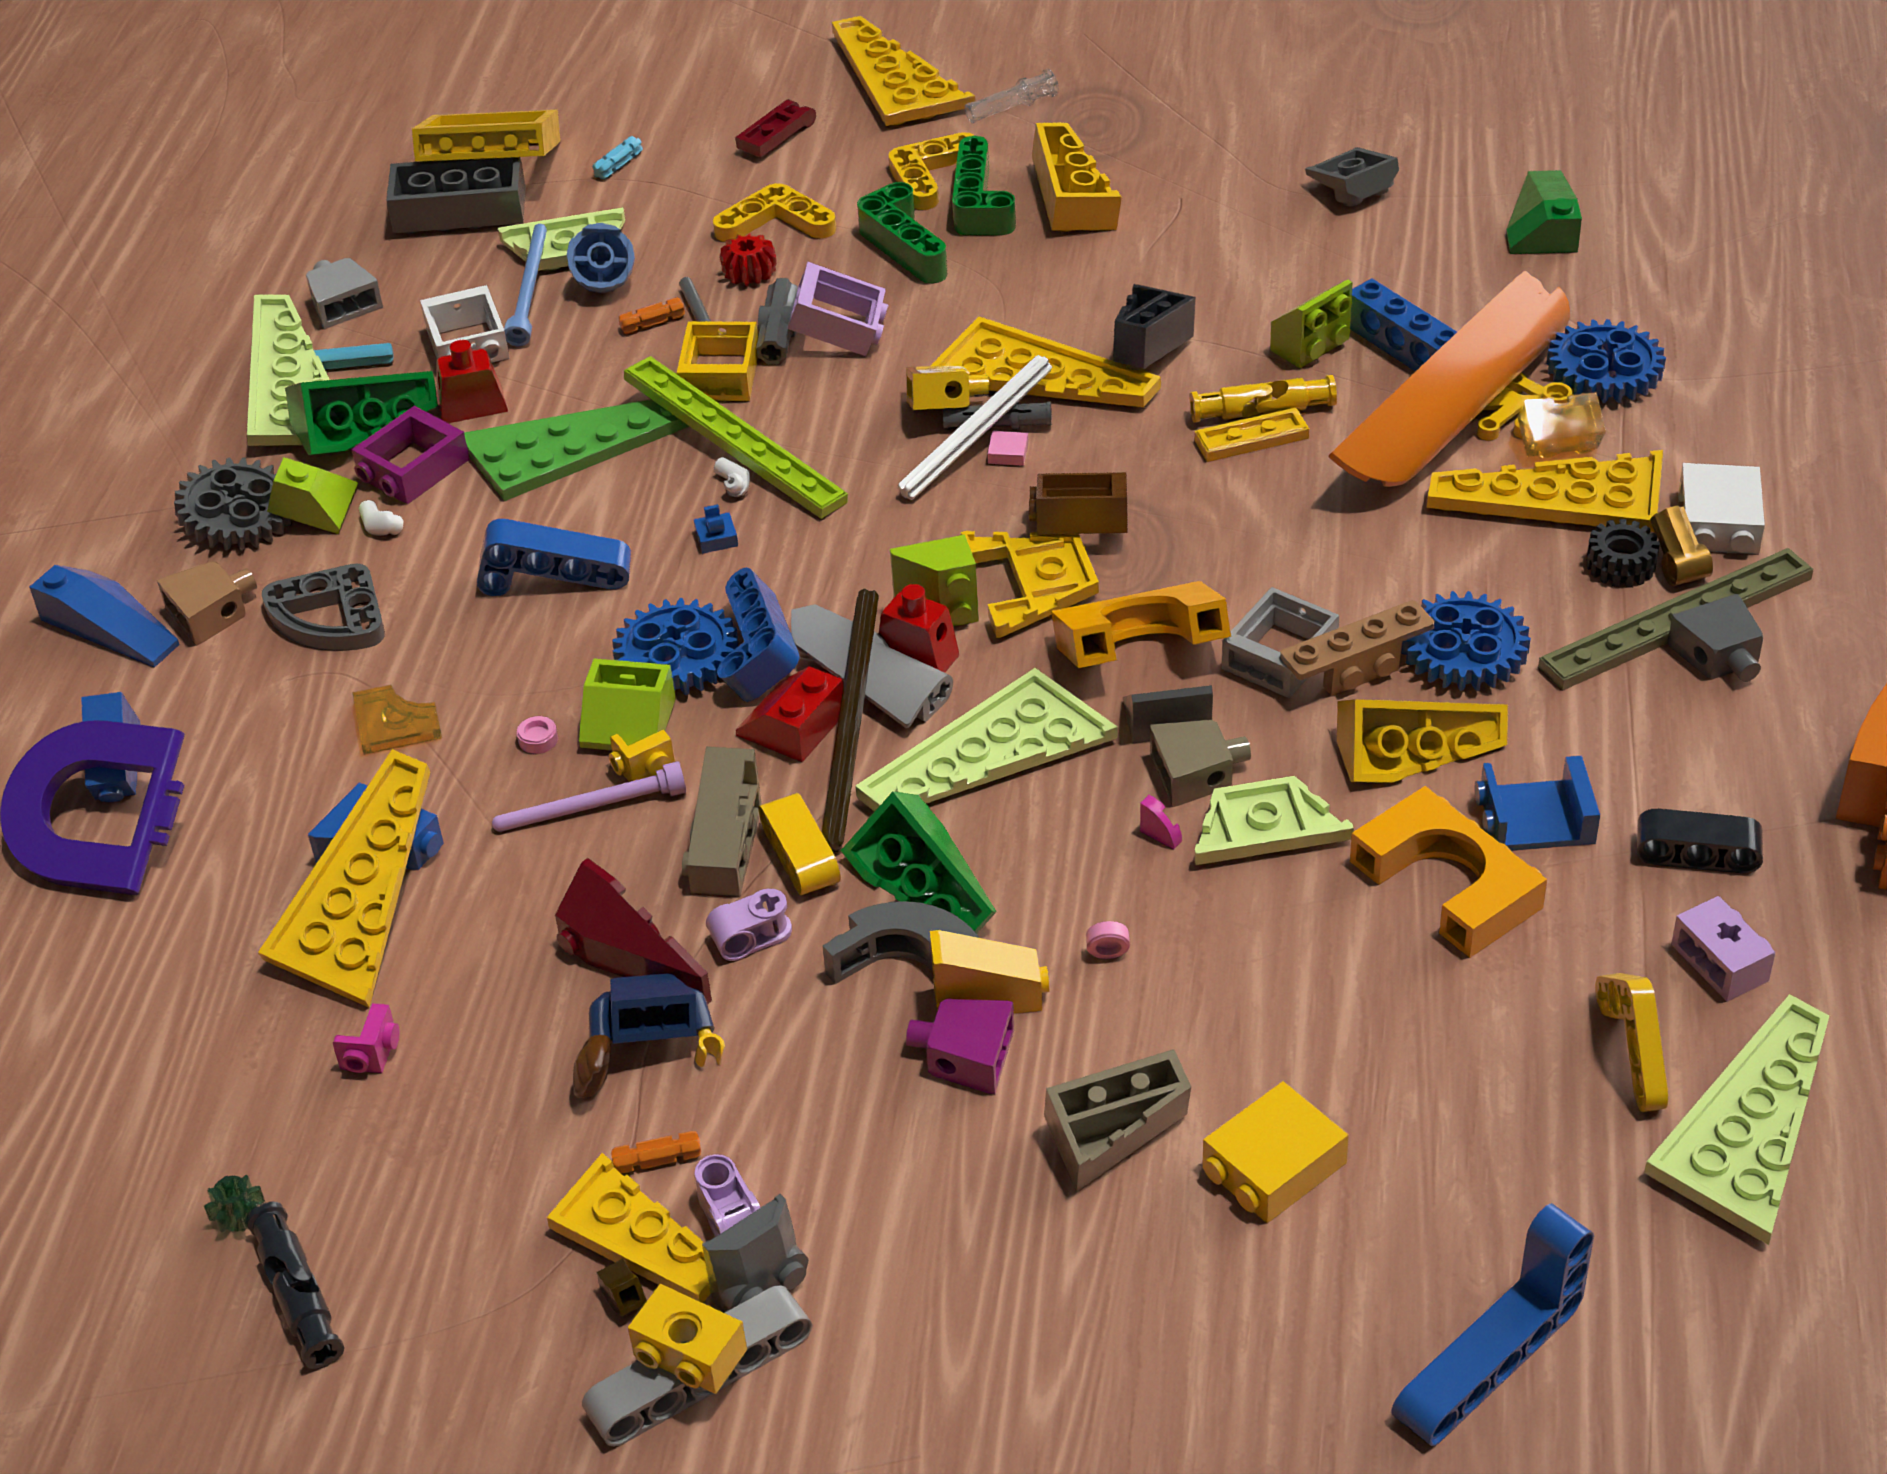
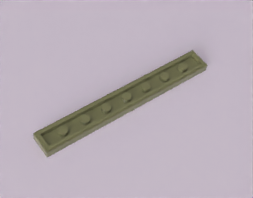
M1786 548L1539 657L1538 668L1563 691L1668 643L1673 614L1734 594H1738L1748 608L1811 580L1814 569L1792 550Z

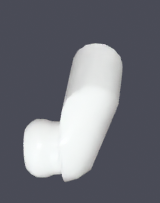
M724 457L719 458L714 465V472L727 479V481H724L727 493L734 497L744 495L749 489V471Z
M370 500L364 501L359 505V512L368 533L383 536L388 533L397 535L402 531L403 519L401 516L394 515L390 511H378L376 503Z

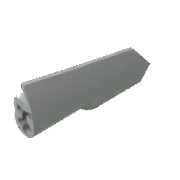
M816 604L792 609L791 635L797 649L834 676L843 679L844 682L853 621ZM874 631L865 698L905 728L911 726L915 717L925 722L928 721L948 700L953 688L952 676L889 648L885 639Z

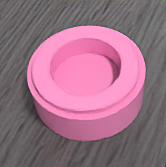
M535 716L528 718L517 728L519 746L527 753H544L551 750L557 744L558 734L556 725L547 717Z
M1113 921L1100 922L1091 926L1086 932L1087 951L1100 959H1113L1123 955L1130 947L1127 927Z

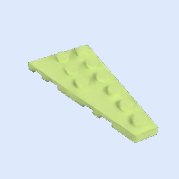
M1034 668L855 786L856 797L873 811H876L892 791L919 795L926 804L1117 739L1118 727Z

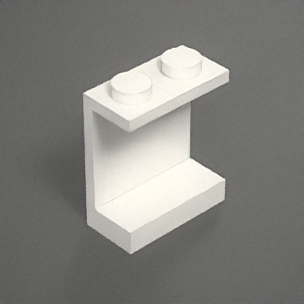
M1683 463L1678 489V501L1684 502V509L1698 544H1704L1709 552L1759 554L1765 526L1760 467Z

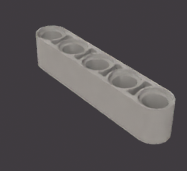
M774 1286L725 1312V1314L743 1321L747 1351L719 1390L803 1343L811 1333L813 1326L811 1320L786 1287ZM636 1361L592 1386L582 1399V1407L607 1445L617 1446L630 1441L713 1393L702 1387L691 1388L682 1383L676 1375L659 1367L652 1369Z

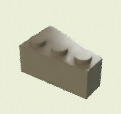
M706 746L695 816L690 828L689 851L684 852L682 859V874L689 878L691 894L741 896L760 818L758 806L762 805L755 749Z
M1174 1049L1046 1088L1044 1117L1076 1192L1187 1115L1191 1084Z

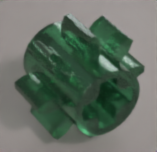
M248 1175L242 1178L239 1176H224L213 1188L207 1189L211 1202L204 1205L209 1221L217 1220L221 1232L224 1233L227 1229L243 1232L247 1229L245 1223L246 1216L252 1209L264 1203L265 1199L260 1186L252 1187Z

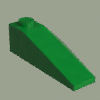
M1561 170L1528 171L1506 229L1510 254L1578 252L1582 216L1578 199Z
M433 371L301 382L285 387L290 424L308 455L346 451L375 434L413 406L425 412L438 406Z
M892 791L840 850L868 883L884 889L894 895L898 901L924 903L944 909L964 921L976 934L997 912L944 825L919 795Z

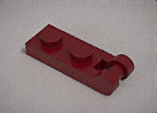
M787 99L735 137L736 148L761 158L801 127L812 126L816 119V110L808 106L801 108L797 102Z

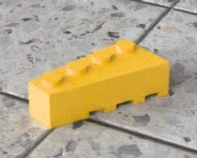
M1036 123L1032 159L1051 229L1062 232L1072 230H1117L1122 196L1117 190L1110 188V180L1106 174H1100L1096 169L1097 162L1093 156L1085 154L1084 144L1068 123Z

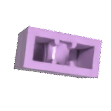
M1719 896L1676 916L1671 945L1726 1001L1732 1000L1769 981L1775 951L1765 938L1760 937L1743 920L1738 911L1730 908Z

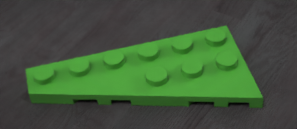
M651 399L464 432L469 458L501 498L507 501L690 426Z

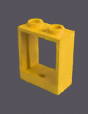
M688 321L676 372L677 375L715 401H750L758 360L756 352L758 341L756 322ZM720 328H723V329H725L726 331H725V332H721V331H719V329H720ZM698 355H744L743 364H697Z

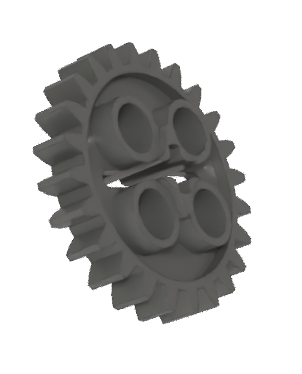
M230 457L226 459L225 465H220L216 460H212V468L210 469L203 465L198 466L199 475L188 472V481H180L179 490L175 491L174 507L175 516H178V525L185 526L186 535L195 534L196 542L198 543L209 539V547L211 548L219 542L224 544L225 550H228L232 544H237L240 550H244L245 543L248 542L257 548L259 547V539L263 538L268 542H272V532L283 535L284 526H291L292 524L291 519L267 512L273 480L276 474H274L273 465L262 469L260 460L255 461L252 465H247V460L244 457L240 460L239 464H234Z

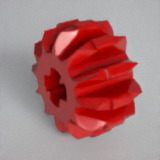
M749 233L747 236H741L738 234L736 239L726 240L725 246L720 248L721 254L719 256L722 272L726 279L732 280L733 284L741 282L745 286L749 283L760 284L761 279H771V273L776 271L777 258L775 248L771 240H765L764 235L752 236Z

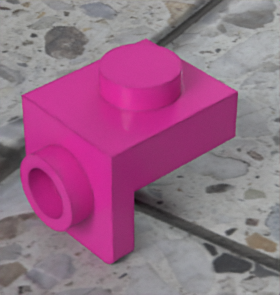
M372 1003L360 1037L335 1036L332 1045L340 1069L355 1073H383L390 1050L396 1049L400 1035L399 1025L394 1023L389 1005Z

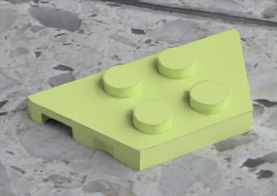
M623 208L499 227L498 232L500 242L526 261L534 226L537 224L545 225L547 232L538 271L546 269L556 270L560 267L568 266L567 250L569 242L573 236L575 237L577 233L582 231V228L589 224L605 223L614 225L621 230L625 223Z
M1295 776L1215 788L1210 800V810L1205 815L1202 825V835L1199 844H1196L1195 864H1206L1351 840L1354 827L1349 820L1346 819L1341 822L1329 812L1330 805L1320 796L1312 794L1308 790V786Z

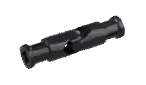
M265 1202L249 1212L245 1220L246 1226L253 1235H256L259 1243L257 1248L258 1255L267 1277L273 1285L274 1293L290 1332L294 1337L299 1338L302 1345L301 1358L303 1362L311 1369L325 1368L339 1360L344 1353V1344L338 1335L332 1331L330 1311L308 1266L306 1255L297 1235L290 1231L287 1226L288 1214L285 1208L279 1202Z

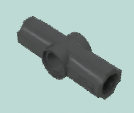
M776 278V281L768 286L765 306L759 307V336L756 352L757 358L765 361L767 365H779L782 359L787 358L790 337H795L796 335L795 331L787 328L798 287L792 284L788 278Z

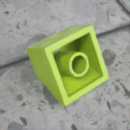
M965 535L890 549L893 598L905 586L918 584L925 589L926 599L943 604L949 609L953 627L979 622L976 563Z

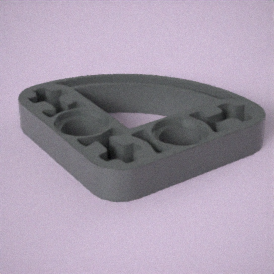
M348 564L278 580L268 584L262 590V599L270 622L282 635L298 644L321 650L347 651L375 646L385 637L384 625L370 570L363 564ZM359 581L360 587L352 588L351 583ZM326 587V589L321 592H309L315 588ZM361 602L369 603L361 608H352L353 605ZM342 603L348 626L318 625L302 620L293 614ZM369 622L370 628L363 630L361 623Z

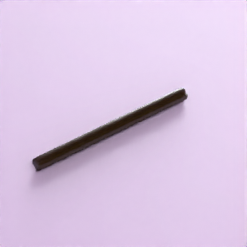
M866 588L858 592L822 828V834L833 852H838L842 849L845 838L879 595L875 590L869 591Z

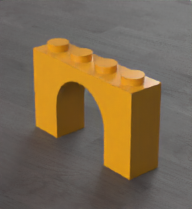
M1201 581L1051 611L1057 649L1078 668L1116 661L1114 642L1129 637L1154 633H1172L1183 636L1193 645L1231 637L1226 598Z
M1426 786L1352 832L1350 862L1378 885L1412 863L1428 858H1445L1457 861L1470 868L1479 879L1475 883L1442 904L1439 929L1440 935L1469 958L1544 907L1547 878L1538 869L1528 865L1511 852L1505 844L1499 843L1482 830L1475 821L1468 819L1452 807L1445 798L1439 797Z

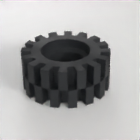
M1620 519L1619 524L1616 525L1613 520L1607 521L1606 527L1603 524H1599L1596 526V531L1592 530L1590 533L1586 558L1587 569H1591V575L1594 578L1600 576V582L1604 584L1608 580L1613 581L1612 586L1619 587L1620 582H1625L1626 588L1633 587V581L1638 585L1644 584L1645 578L1650 580L1653 577V572L1655 573L1660 543L1657 541L1655 532L1650 534L1651 528L1646 525L1640 529V522L1633 521L1632 525H1627L1626 519Z

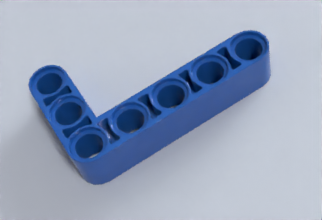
M1552 1203L1542 1208L1531 1222L1527 1231L1520 1280L1405 1386L1397 1396L1392 1406L1391 1414L1431 1446L1439 1444L1576 1312L1584 1296L1594 1233Z

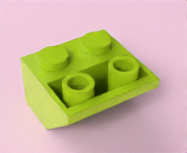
M1347 279L1271 321L1270 350L1296 367L1302 368L1349 340L1353 282Z
M594 658L583 688L579 734L580 747L612 750L610 737L615 734H619L629 746L661 730L665 731L676 700L671 665Z

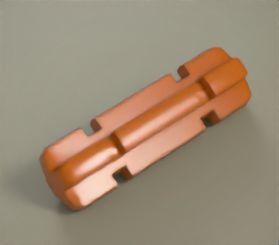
M675 297L666 300L664 305L662 302L637 309L635 314H632V311L621 314L618 317L620 328L624 334L638 331L637 327L640 326L642 329L667 322L668 317H671L672 320L683 317L685 315L683 302L680 298Z
M696 1131L679 1133V1138L672 1139V1135L637 1142L636 1147L631 1149L629 1144L614 1147L611 1150L613 1166L623 1174L634 1171V1166L640 1165L641 1169L677 1162L676 1157L683 1156V1160L697 1158L701 1155L699 1136Z

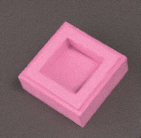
M992 431L987 453L988 464L1024 466L1028 447V433Z

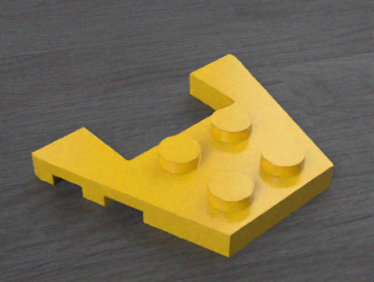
M975 531L961 532V535L966 536L975 563L1008 558L1023 598L988 604V617L996 638L1006 636L1052 615L1051 611L1067 608L1099 593V581L1079 534H1037L1036 532H1031L1030 538H1010L1008 532H993V537H975Z

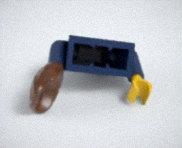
M672 974L611 979V991L601 994L589 1007V1039L576 1056L573 1067L574 1095L576 1097L590 1098L600 1091L610 1063L611 1041L615 1044L699 1036L694 1057L697 1065L704 1067L707 1053L714 1055L719 1065L725 1044L720 1036L712 1033L715 1027L703 993L686 986Z

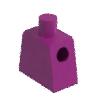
M945 999L940 1002L934 1023L913 1019L909 1021L906 1032V1045L927 1050L928 1072L932 1076L995 1095L1014 1033L1013 1002Z

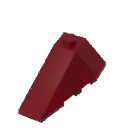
M589 858L582 861L555 913L558 929L556 937L561 948L569 955L575 954L588 965L622 977L672 974L686 986L702 992L707 1004L712 1002L708 972L674 937L669 936L665 940L661 937L659 930L652 922L653 916L644 907L636 911L621 896L625 893L626 888L615 877Z

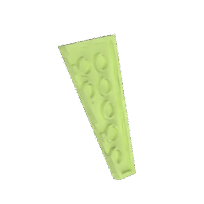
M254 295L247 423L248 446L302 445L290 424L285 387L301 382L330 379L319 356L313 350L309 335H306L302 327V321L290 296Z
M1789 994L1646 1161L1644 1173L1769 1245L1830 1015Z

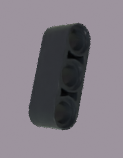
M1661 808L1649 809L1641 813L1637 821V855L1642 861L1652 865L1740 874L1751 873L1759 869L1763 863V830L1757 820L1744 816Z

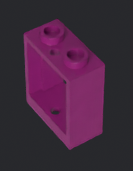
M416 406L407 410L352 449L355 462L354 470L358 478L362 482L375 486L386 495L395 497L407 505L470 460L464 432ZM413 443L427 450L403 468L389 462L390 459Z

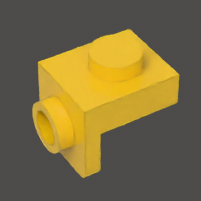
M664 730L629 746L619 734L610 737L612 753H609V761L617 775L623 774L629 782L657 775L656 771L663 769V765L675 762L672 740Z

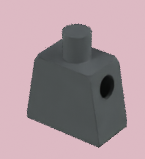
M1738 594L1672 615L1667 644L1707 678L1715 679L1734 672L1741 681L1748 682L1754 679L1761 670L1758 662L1763 643V633Z

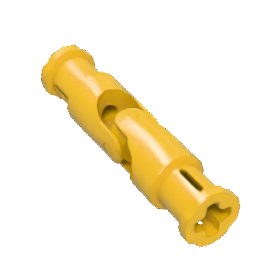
M1327 375L1324 379L1304 381L1303 378H1295L1259 384L1221 387L1218 392L1202 394L1194 391L1189 394L1190 413L1193 423H1196L1205 418L1222 417L1224 420L1269 414L1291 408H1297L1298 411L1306 410L1307 406L1328 404V406H1335L1337 404L1336 383L1333 375Z

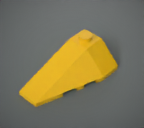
M1363 699L1337 701V744L1351 782L1392 783L1423 771L1439 768V766L1507 745L1508 705Z

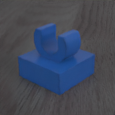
M718 504L704 507L705 517L693 519L702 554L738 547L737 533L730 512L720 514Z

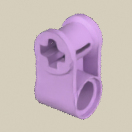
M763 889L733 903L721 905L712 910L706 918V927L720 954L729 961L740 960L751 953L786 941L792 932L790 919L785 915L787 909L786 897L781 891L776 889ZM764 901L767 903L768 912L763 907ZM773 923L778 927L777 932L774 931Z
M718 1154L709 1155L700 1160L696 1165L694 1175L698 1201L715 1237L761 1208L756 1197L749 1191L730 1158Z

